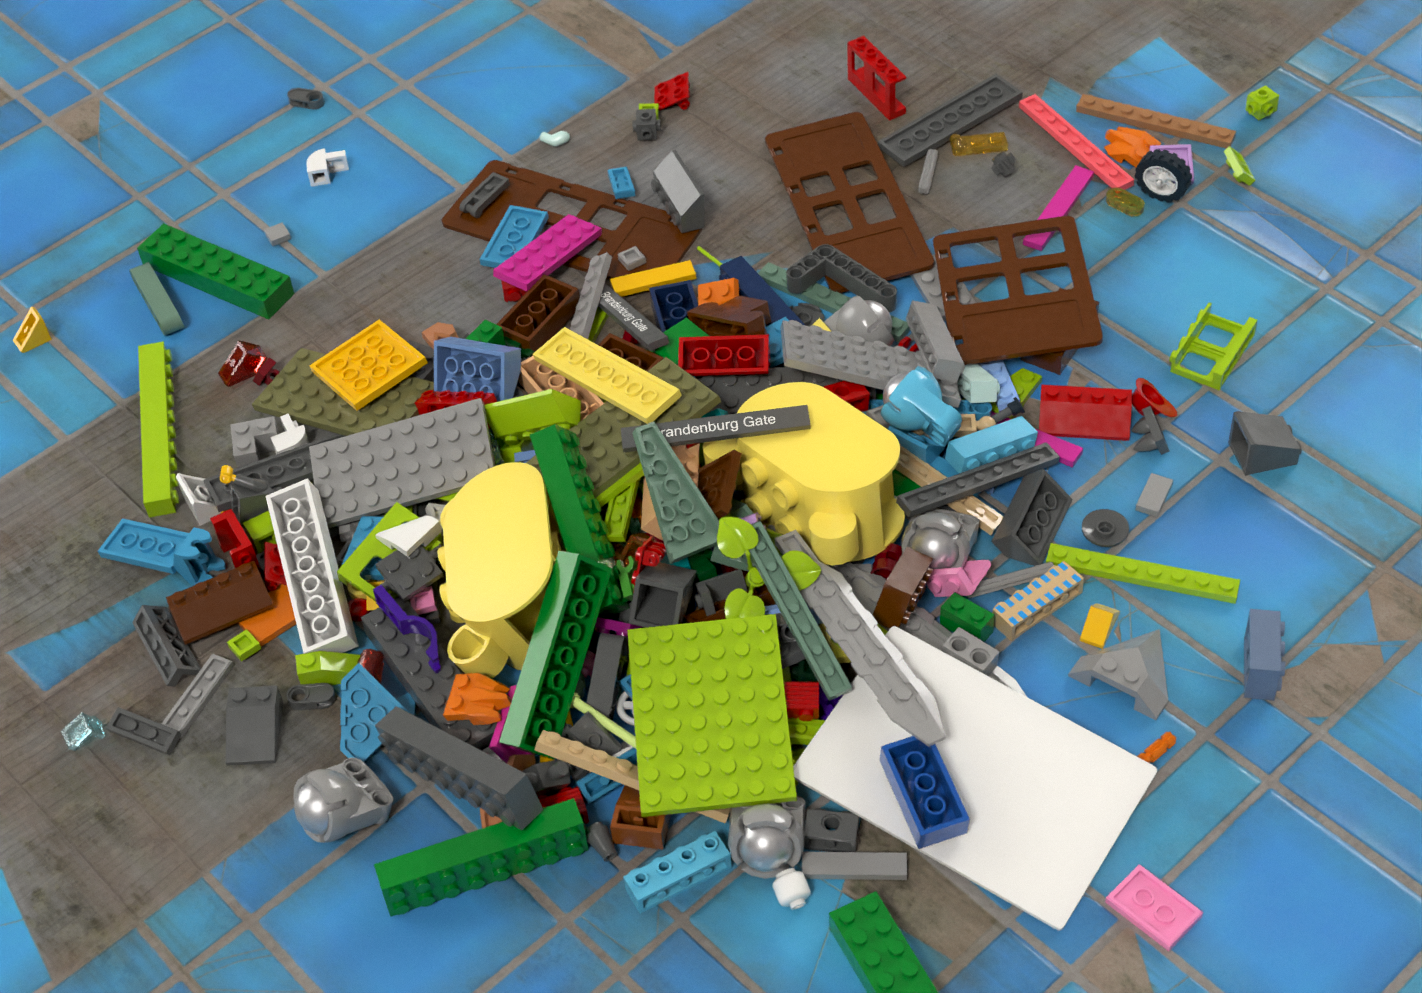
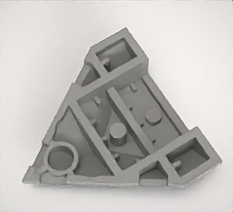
M1160 629L1081 656L1068 674L1069 677L1089 687L1097 678L1135 697L1134 710L1154 720L1158 719L1168 704Z

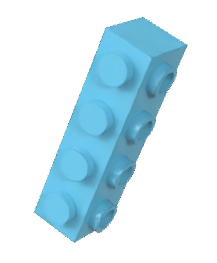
M1022 416L949 441L945 459L958 473H962L1034 447L1038 431Z
M716 831L704 834L696 841L686 846H679L672 853L664 857L655 858L650 864L640 869L631 870L627 875L623 876L625 890L641 914L732 868L731 855Z

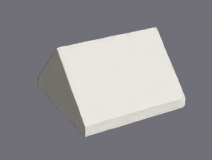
M177 474L176 478L182 495L200 526L210 522L211 517L221 513L218 512L205 487L204 478Z

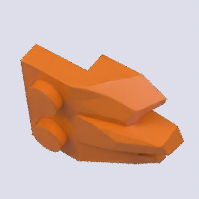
M1118 127L1117 130L1108 129L1105 138L1111 144L1105 145L1104 148L1108 155L1120 164L1125 159L1131 165L1137 167L1142 157L1149 152L1150 146L1161 145V142L1146 131Z
M736 278L698 285V306L708 302H716L718 305H721L739 296V280Z
M480 673L456 674L443 716L447 721L470 720L473 725H488L501 721V715L498 711L510 707L512 699L506 694L510 688Z

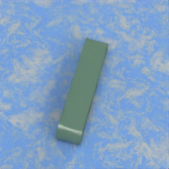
M147 262L129 269L137 289L163 335L166 336L183 329L184 325L180 315L150 263Z

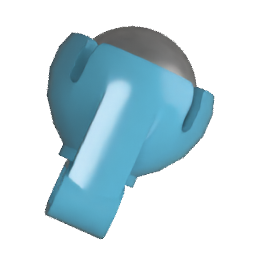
M917 366L911 372L899 373L891 378L885 386L883 392L884 406L880 414L892 427L909 431L921 429L941 447H945L961 428L962 416L955 408L942 401L940 385L934 375L926 368Z

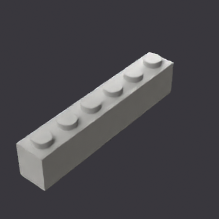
M912 300L906 321L928 371L936 379L957 383L959 375H962L964 372L965 364L937 306Z

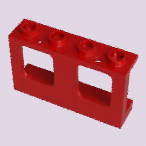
M865 36L847 42L848 80L889 121L906 114V107L895 97L896 83L905 80L906 76ZM855 54L864 62V67L855 70ZM875 73L884 81L885 87L875 78Z

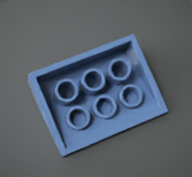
M447 337L434 341V391H483L484 393H494L497 402L513 398L521 371V348L456 337Z

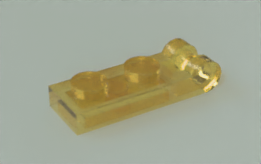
M1005 132L970 136L953 134L949 138L952 153L955 156L1008 151Z

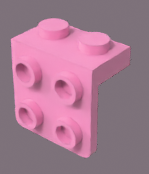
M989 560L966 561L963 568L933 569L931 577L926 584L935 597H950L954 592L961 596H969L975 592L976 587L982 578L986 576L992 564Z

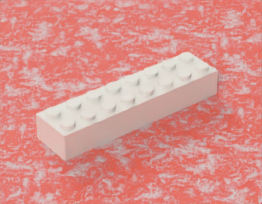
M307 478L266 495L303 653L315 651L344 653L358 647L344 587L337 575L339 568L319 490Z

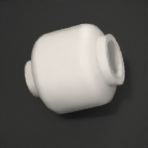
M795 868L786 869L778 873L776 880L772 884L779 904L783 907L790 906L791 910L806 905L805 900L811 894L803 872L795 871Z

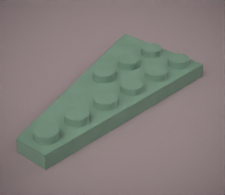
M651 422L635 428L632 434L670 564L716 546L719 520L656 423Z

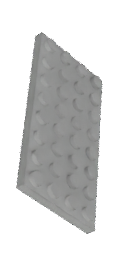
M783 320L780 327L784 366L882 390L885 389L889 380L899 373L911 372L917 366L927 369L920 351L912 352L901 346H887L881 341L871 342L860 336L850 337L839 331L830 332L823 330L815 325L809 327L801 325L800 322L795 320ZM936 379L941 388L942 401L958 408L961 398L957 383Z
M481 398L309 447L314 486L319 490L328 528L360 520L363 516H374L388 512L396 502L406 507L459 492L475 476L495 466L484 402Z

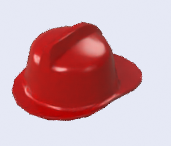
M1144 378L1136 380L1137 388L1132 393V405L1141 415L1144 416L1142 409L1151 406L1155 415L1162 413L1168 417L1177 416L1175 407L1158 392L1153 384Z

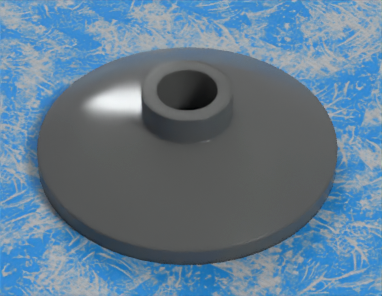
M1099 509L1085 516L1082 522V533L1089 542L1095 545L1112 547L1122 543L1127 538L1129 524L1120 513L1109 509Z

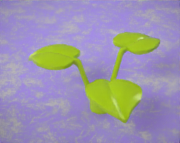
M723 517L719 520L717 545L720 552L728 558L737 559L744 553L746 554L749 572L745 576V583L749 587V592L747 593L745 590L738 588L727 596L724 607L725 619L765 615V606L761 598L752 596L754 589H758L764 584L757 568L752 566L751 554L749 552L750 549H753L758 544V535L750 523L736 517ZM789 551L781 557L799 591L813 584L820 575V566L801 551Z

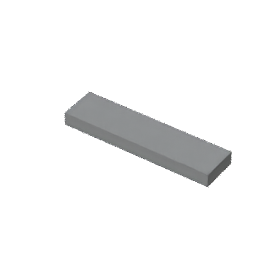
M212 654L161 724L178 730L181 733L180 739H182L234 667L233 661Z
M802 852V872L806 879L907 880V853Z

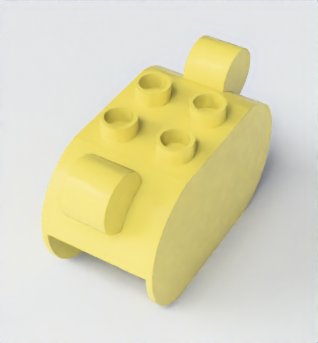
M806 382L776 385L750 397L737 412L744 413L808 405L811 429L704 442L702 447L705 465L734 449L742 453L740 459L741 467L737 473L735 483L736 485L742 483L745 504L753 513L757 512L761 515L762 518L759 521L763 522L766 520L771 525H774L776 532L786 534L797 530L818 560L826 565H842L847 562L859 561L877 555L890 543H894L904 528L905 514L896 503L897 499L894 498L892 471L897 466L900 458L898 439L891 431L820 385Z
M512 462L494 466L475 476L448 502L440 516V524L444 534V546L438 548V558L446 572V583L440 585V595L446 608L454 611L466 623L451 637L447 649L448 656L465 674L480 673L491 679L503 670L505 664L514 669L522 670L558 551L566 552L542 474L529 464Z

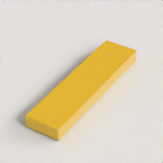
M691 260L611 278L610 283L613 291L622 297L648 291L651 287L696 279V273Z

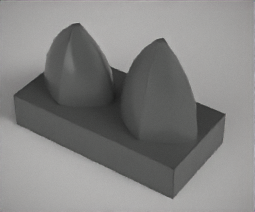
M1151 406L1142 409L1144 417L1135 423L1131 431L1138 434H1149L1139 440L1133 449L1136 451H1151L1158 448L1161 455L1169 452L1170 450Z

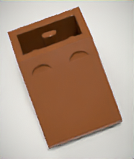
M624 785L615 805L610 826L613 843L663 850L671 814L642 817L639 790Z

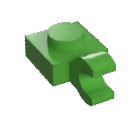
M629 556V565L627 567H624V563L621 560H617L616 565L620 571L618 576L623 597L632 601L634 585L631 584V579L637 567V561H635L634 557Z

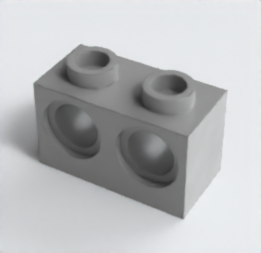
M960 627L946 640L941 650L987 676L997 667L1000 651Z

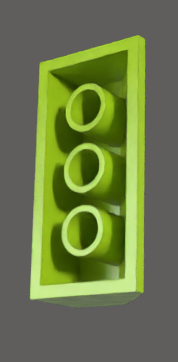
M553 389L484 405L487 422L495 437L505 440L507 444H517L519 440L523 439L531 440V434L554 424L569 430L578 425L581 416V400Z

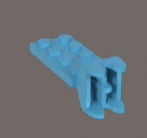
M122 518L97 551L102 558L175 574L177 571L190 585H196L199 582L213 578L207 574L211 570L220 571L226 569L224 560L215 556L208 543L212 541L210 533L195 527L190 533Z

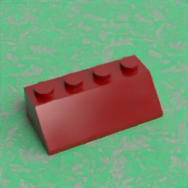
M769 334L679 337L678 366L691 376L768 374L770 370Z
M1041 384L1039 430L1055 437L1129 441L1132 390Z

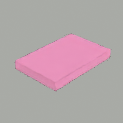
M1140 864L1105 900L1106 904L1167 951H1170L1203 916V912Z

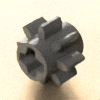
M1002 151L992 159L994 164L991 169L996 175L1001 173L1003 176H1006L1016 168L1014 165L1016 158L1011 152L1006 155Z

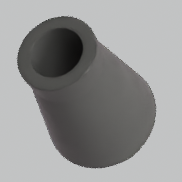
M596 822L585 830L587 842L601 855L605 862L617 856L618 853L614 847L607 825H604L602 822Z

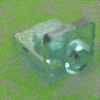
M82 712L61 730L68 748L76 751L92 736L99 739L105 737L102 730V722L97 717H91Z

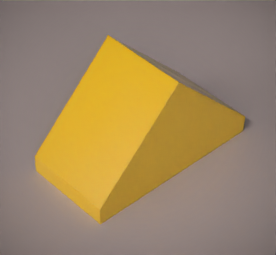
M35 307L30 308L13 339V342L22 353H26L52 340L43 318Z
M1098 603L1091 605L1080 641L1103 649L1120 611Z

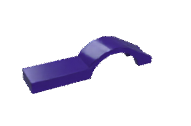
M382 585L374 588L376 604L403 635L415 633L429 638L431 644L426 651V655L430 658L428 665L436 674L440 672L439 642L433 625L424 618L414 615L407 616Z

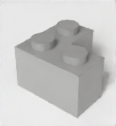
M274 416L230 424L233 456L237 468L259 461L260 453L274 451L270 437L280 434Z

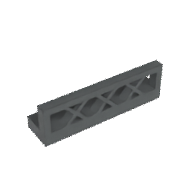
M142 605L132 623L166 685L175 687L182 674L197 675L201 668L189 646L185 645L167 607ZM172 644H173L174 646L178 647L181 651H179L178 649L174 648V647L172 646ZM181 661L187 663L189 666H184Z

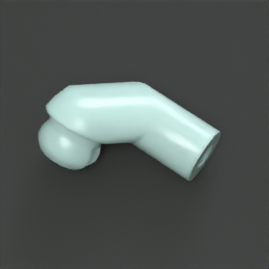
M559 131L553 135L542 132L540 135V141L554 147H558L570 139L569 133L565 131Z

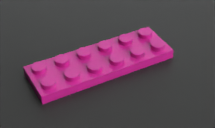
M568 214L493 270V275L502 281L528 291L544 274L548 276L601 236L602 228Z

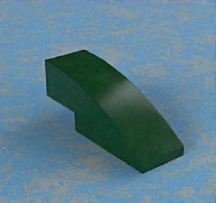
M709 548L688 557L691 569L696 570V583L717 577V564L710 561L713 552Z

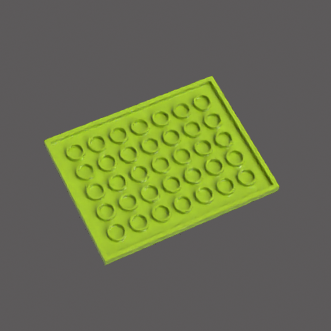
M776 614L628 629L642 817L797 801Z

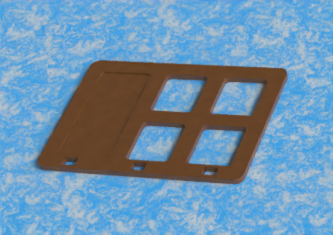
M1072 216L941 234L933 238L947 329L954 343L955 340L963 339V344L956 345L955 343V346L965 365L1093 347L1103 342V334L1075 219ZM1051 231L1061 232L1065 248L1064 252L1017 258L1013 242L1014 237ZM991 240L998 241L1001 261L960 268L953 266L950 250L952 246ZM948 253V257L941 259L940 254ZM1059 267L1069 268L1073 283L1072 289L1034 295L1024 294L1021 280L1022 273ZM998 276L1005 277L1009 294L1008 298L966 305L960 304L957 283ZM955 295L956 300L948 301V296Z

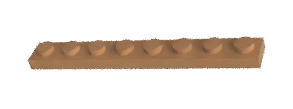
M1083 94L1076 106V112L1226 149L1229 146L1231 147L1236 136V131L1106 100L1092 95Z

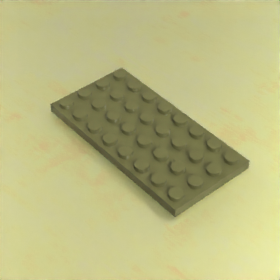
M301 348L252 403V406L258 412L276 417L289 414L292 421L296 420L301 424L348 436L419 416L418 408H416L414 402L421 397L423 392L434 390V382L408 376L356 411L311 371L309 365L326 354Z
M667 357L647 371L678 388L682 395L653 421L655 423L701 418L721 402L719 395ZM608 401L580 421L577 426L569 429L579 439L580 446L578 448L587 463L585 470L594 485L592 490L594 498L641 463L638 451L623 452L621 428L640 426L646 423ZM535 455L526 464L535 467L541 473Z

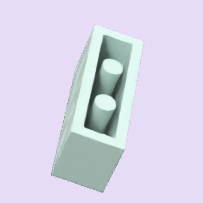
M977 363L965 365L963 374L959 375L957 381L959 394L970 403L997 401V395L1000 392L998 380Z

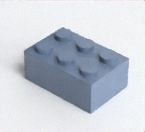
M1250 609L1244 636V698L1274 701L1276 691H1281L1282 676L1284 677L1285 661H1282V656L1285 653V641H1282L1281 636H1284L1285 622L1281 621L1280 611Z

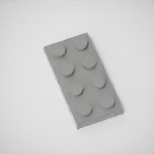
M946 253L940 254L941 259L948 257ZM934 254L932 255L934 258V267L932 269L911 274L910 276L925 302L936 305L943 320L946 321ZM963 282L957 283L960 304L976 303ZM955 295L948 296V301L956 300Z

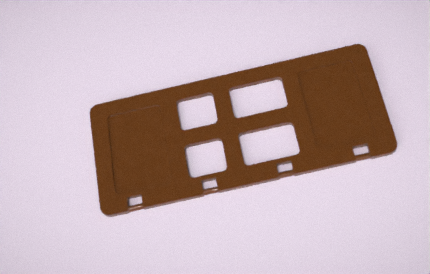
M852 112L770 133L765 137L766 146L773 158V162L812 250L822 244H829L886 281L927 271L934 267V258L862 113ZM781 150L783 153L780 155H776L775 151ZM865 164L872 166L878 178L877 180L855 186L849 185L843 170ZM828 175L835 190L808 197L801 181ZM798 188L799 192L793 194L792 189ZM877 193H885L896 218L868 224L856 199ZM842 204L853 229L832 235H824L814 210ZM816 228L817 232L811 233L809 229ZM824 276L828 288L832 291L839 293L849 291L828 276Z
M492 160L486 164L442 218L443 227L489 242L510 205L548 212L549 218L546 225L549 226L555 225L566 217L537 207L549 192L586 202L576 216L586 222H591L601 208L625 214L627 216L616 230L600 227L602 228V235L595 239L606 243L597 255L599 256L607 252L612 257L606 277L609 280L679 263L702 232L701 228L681 233L678 226L671 222V215H668L665 210L632 200L615 199V196L579 184L568 183L562 179L522 167H515L499 160ZM511 170V171H515V172H517V173H516V174H512V173H509V171ZM494 172L509 179L510 185L483 210L479 218L471 216L469 212L464 213L460 211L461 202L491 173ZM564 186L570 188V190L568 191L561 188ZM616 203H621V204H624V207H621V206H618V205H615V204H616ZM636 246L645 256L646 263L628 271L618 260V254ZM576 254L563 265L587 273L591 259Z

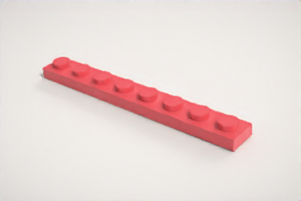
M1036 94L1019 101V108L1085 166L1094 171L1116 193L1134 186V179Z

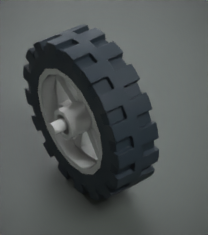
M1155 149L1154 152L1149 151L1142 157L1135 169V179H1137V185L1141 186V190L1144 193H1148L1149 197L1157 198L1161 202L1164 200L1172 202L1184 196L1192 182V173H1190L1189 165L1186 166V161L1183 158L1180 159L1176 153L1171 154L1168 150L1160 151V149Z

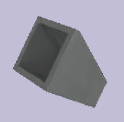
M1241 411L1233 413L1228 443L1245 476L1297 465L1299 455L1302 452L1301 445L1295 440L1290 425H1287L1283 416Z
M661 562L654 567L646 565L636 577L629 624L646 628L681 624L693 594L696 570Z

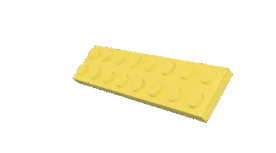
M566 327L562 328L533 353L537 362L646 424L656 420L682 396L678 388Z

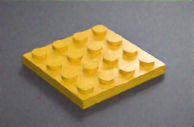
M379 319L309 366L318 378L358 411L415 371H418L428 362L424 355Z

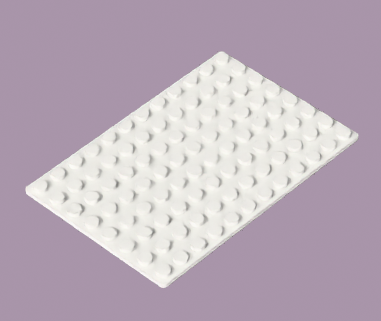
M896 626L891 627L885 636L891 644L898 648L904 656L903 660L917 679L922 680L936 699L946 736L945 740L936 743V747L969 816L970 822L967 833L918 849L879 761L881 746L913 735L891 721L877 702V697L871 688L858 675L851 683V691L842 696L793 766L795 780L1058 931L1062 930L1154 779L1157 768Z

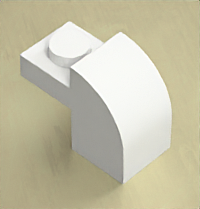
M324 148L315 151L307 159V173L311 187L331 184L330 173L349 170L345 150L326 153Z
M289 414L280 416L285 432L270 437L276 454L309 443L304 425L298 426L296 420L292 422Z

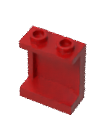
M232 509L211 517L210 520L223 553L230 551L234 567L237 568L242 564L255 561L259 573L262 574L252 543Z

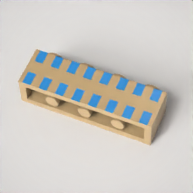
M1065 561L1057 566H1052L1047 573L1033 579L1028 586L1022 590L1015 591L1010 598L995 605L992 610L994 626L1010 641H1013L1083 592L1084 578Z

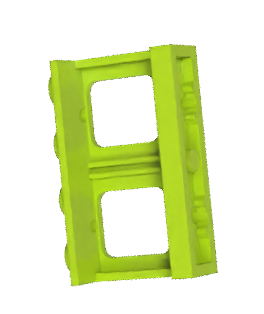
M1208 302L1204 310L1200 309L1196 322L1190 324L1187 336L1181 338L1177 351H1172L1169 362L1172 363L1170 372L1220 391L1255 336L1258 320L1249 317L1244 325L1211 314L1212 303ZM1207 325L1233 334L1228 345L1223 348L1200 340L1198 337ZM1188 353H1195L1216 362L1208 375H1202L1180 366Z
M396 502L338 569L339 581L345 585L350 583L376 602L373 592L375 587L361 578L360 574L373 558L379 557L384 559L397 549L393 548L391 550L377 540L375 535L419 517ZM441 533L423 548L429 552L439 544L443 545ZM387 591L393 599L398 597L393 591Z

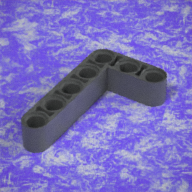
M829 244L818 246L786 271L787 290L793 294L802 293L826 275L855 295L860 296L863 300H872L882 304L888 312L894 311L897 307V289L894 285Z
M601 633L587 704L613 721L623 665L628 666L629 644L627 636Z

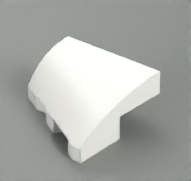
M427 515L379 532L375 536L377 540L391 550L396 548L408 557L421 544L426 547L442 531L440 521Z

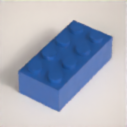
M914 736L881 746L879 761L918 849L966 834L970 819L936 744L928 747Z

